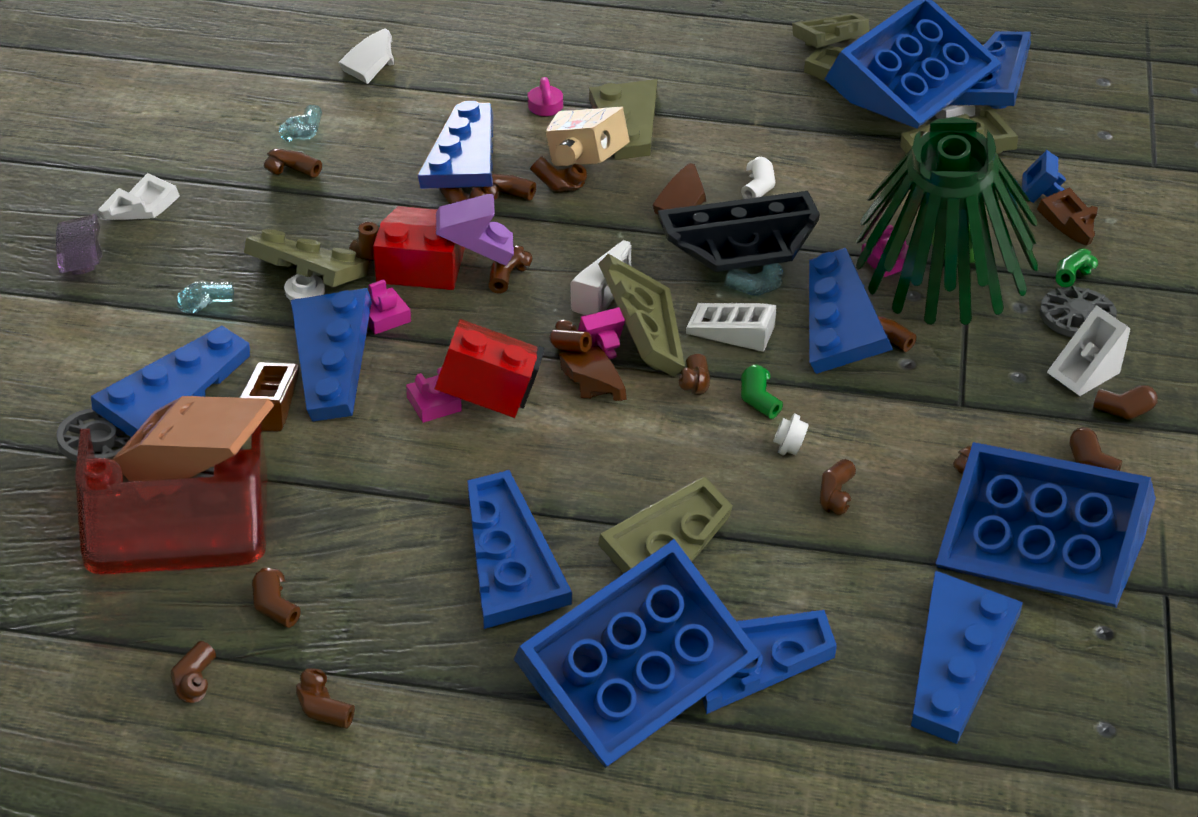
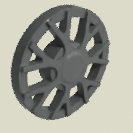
M1076 286L1056 288L1048 292L1042 299L1040 316L1043 322L1055 332L1068 337H1073L1079 329L1070 327V325L1080 327L1096 305L1105 309L1107 313L1115 318L1117 312L1113 303L1105 295L1090 290V288L1086 289ZM1054 301L1063 305L1053 304L1051 302ZM1061 314V318L1055 320L1052 315Z
M92 408L81 410L68 416L57 429V445L61 453L69 458V460L83 465L106 466V464L114 463L112 459L131 437L116 438L126 433L105 418L100 419L103 417L92 410ZM89 419H94V420H95V421L88 422V423H86L85 425H84V423L82 422V421L89 420ZM67 431L81 434V436H69L65 434L67 433ZM83 446V448L79 450L73 449V447ZM112 447L120 448L116 451L111 450ZM92 452H102V454H91V453H92Z

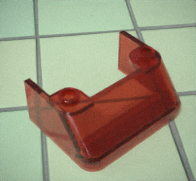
M261 423L251 435V449L239 450L234 456L215 465L214 477L123 482L122 470L117 462L106 458H95L90 429H80L75 481L80 551L83 564L88 571L95 574H118L241 566L252 564L264 555L266 551L267 464Z

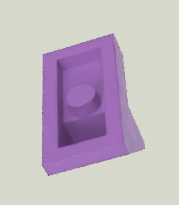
M486 194L440 206L437 210L436 235L507 266L514 255L513 233L498 222H490L495 213L493 194Z

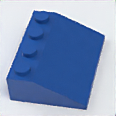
M913 0L844 48L830 68L825 80L850 103L917 129L997 69L1001 62L933 0Z
M973 442L937 557L936 566L942 569L1117 608L1144 542L1156 497L1151 477Z
M673 539L521 644L514 660L541 698L598 761L607 768L708 693L752 663L761 654L676 540Z

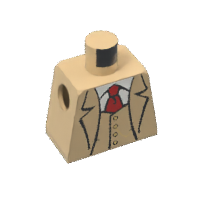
M623 107L559 111L546 129L550 156L555 166L601 163L630 142Z

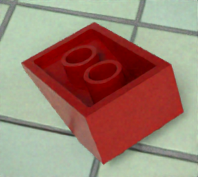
M397 206L381 221L373 246L376 282L384 279L386 284L454 290L465 247L436 235V212L438 209Z
M460 319L434 389L515 418L533 372L537 358V346Z

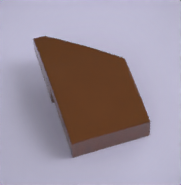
M687 164L666 185L653 203L655 214H658V210L696 206L707 202L695 164Z
M1070 187L1041 199L1037 210L1054 227L1083 245L1091 244L1095 236L1093 228L1098 207L1091 206L1088 208Z
M598 345L591 347L585 353L566 352L559 354L561 370L573 382H579L581 398L591 399L594 396L611 393L614 401L627 400L626 389L617 370Z

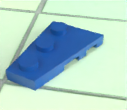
M825 610L736 621L760 652L761 656L702 698L706 714L835 658L837 645Z

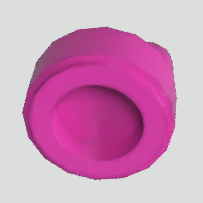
M542 77L540 79V86L528 92V108L535 115L553 116L563 109V93L558 88L550 86L547 77Z

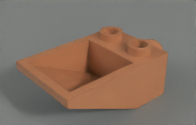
M181 396L154 411L112 461L145 500L162 492L166 496L171 495L187 479L234 456L273 408L274 404L269 398Z

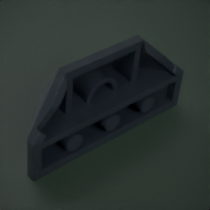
M808 191L658 210V219L667 240L694 260L715 272L793 261L820 217V213Z

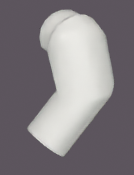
M759 156L751 160L747 164L746 171L752 170L753 174H750L749 177L753 180L741 189L744 199L762 197L773 189L776 183L773 165L767 158Z

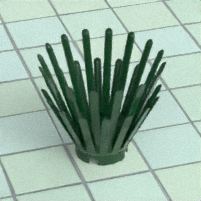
M958 117L942 118L931 122L930 131L923 134L921 138L920 131L915 135L912 149L867 198V201H871L880 193L861 219L860 224H866V226L860 233L857 243L864 241L879 218L880 220L868 238L866 246L857 260L856 268L859 270L864 267L876 244L909 192L868 285V291L871 295L875 294L885 272H890L894 268L918 211L892 303V310L896 314L902 312L910 282L914 286L922 284L934 233L924 321L929 325L934 324L936 321L945 252L944 288L949 292L956 288L958 257L960 322L963 325H968L972 320L969 226L978 284L981 287L988 285L994 314L1000 315L1004 310L986 209L1005 267L1008 272L1012 273L1017 291L1021 296L1026 294L1027 286L998 200H1000L1026 259L1034 271L1038 270V263L1032 249L1033 244L1037 243L1019 207L1033 226L1037 227L1038 224L1036 217L1025 202H1030V199L996 153L993 135L988 130L986 138L983 134L977 132V122Z

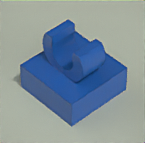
M1046 150L1023 173L1022 189L1032 203L1042 194L1048 197L1065 190L1061 185L1066 181V178L1058 172V157Z

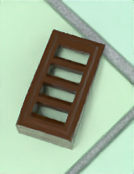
M262 362L257 364L241 398H269L274 406L254 431H281L283 429L299 375L298 364Z

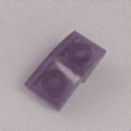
M96 214L57 224L56 255L60 273L71 271L73 275H80L94 270L95 265L100 263L102 255L98 242L100 225Z

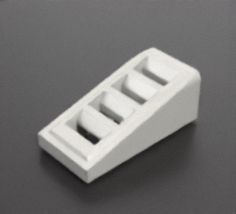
M621 241L571 281L572 311L583 315H590L607 309L614 297L598 263L607 254H610L631 266L630 242Z
M698 303L686 327V334L764 352L775 327L777 306L760 303ZM703 318L711 319L710 322H702Z

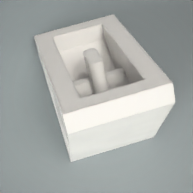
M1096 305L1047 373L1079 396L1087 393L1120 373L1130 328Z

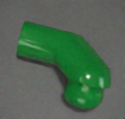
M1080 248L1057 263V284L1061 287L1072 286L1076 279V271L1079 270L1083 275H1090L1092 268L1096 269L1098 266V259L1091 255V250Z
M751 365L741 375V398L768 418L774 419L782 410L783 402L766 391L767 379H771L769 371L760 365Z

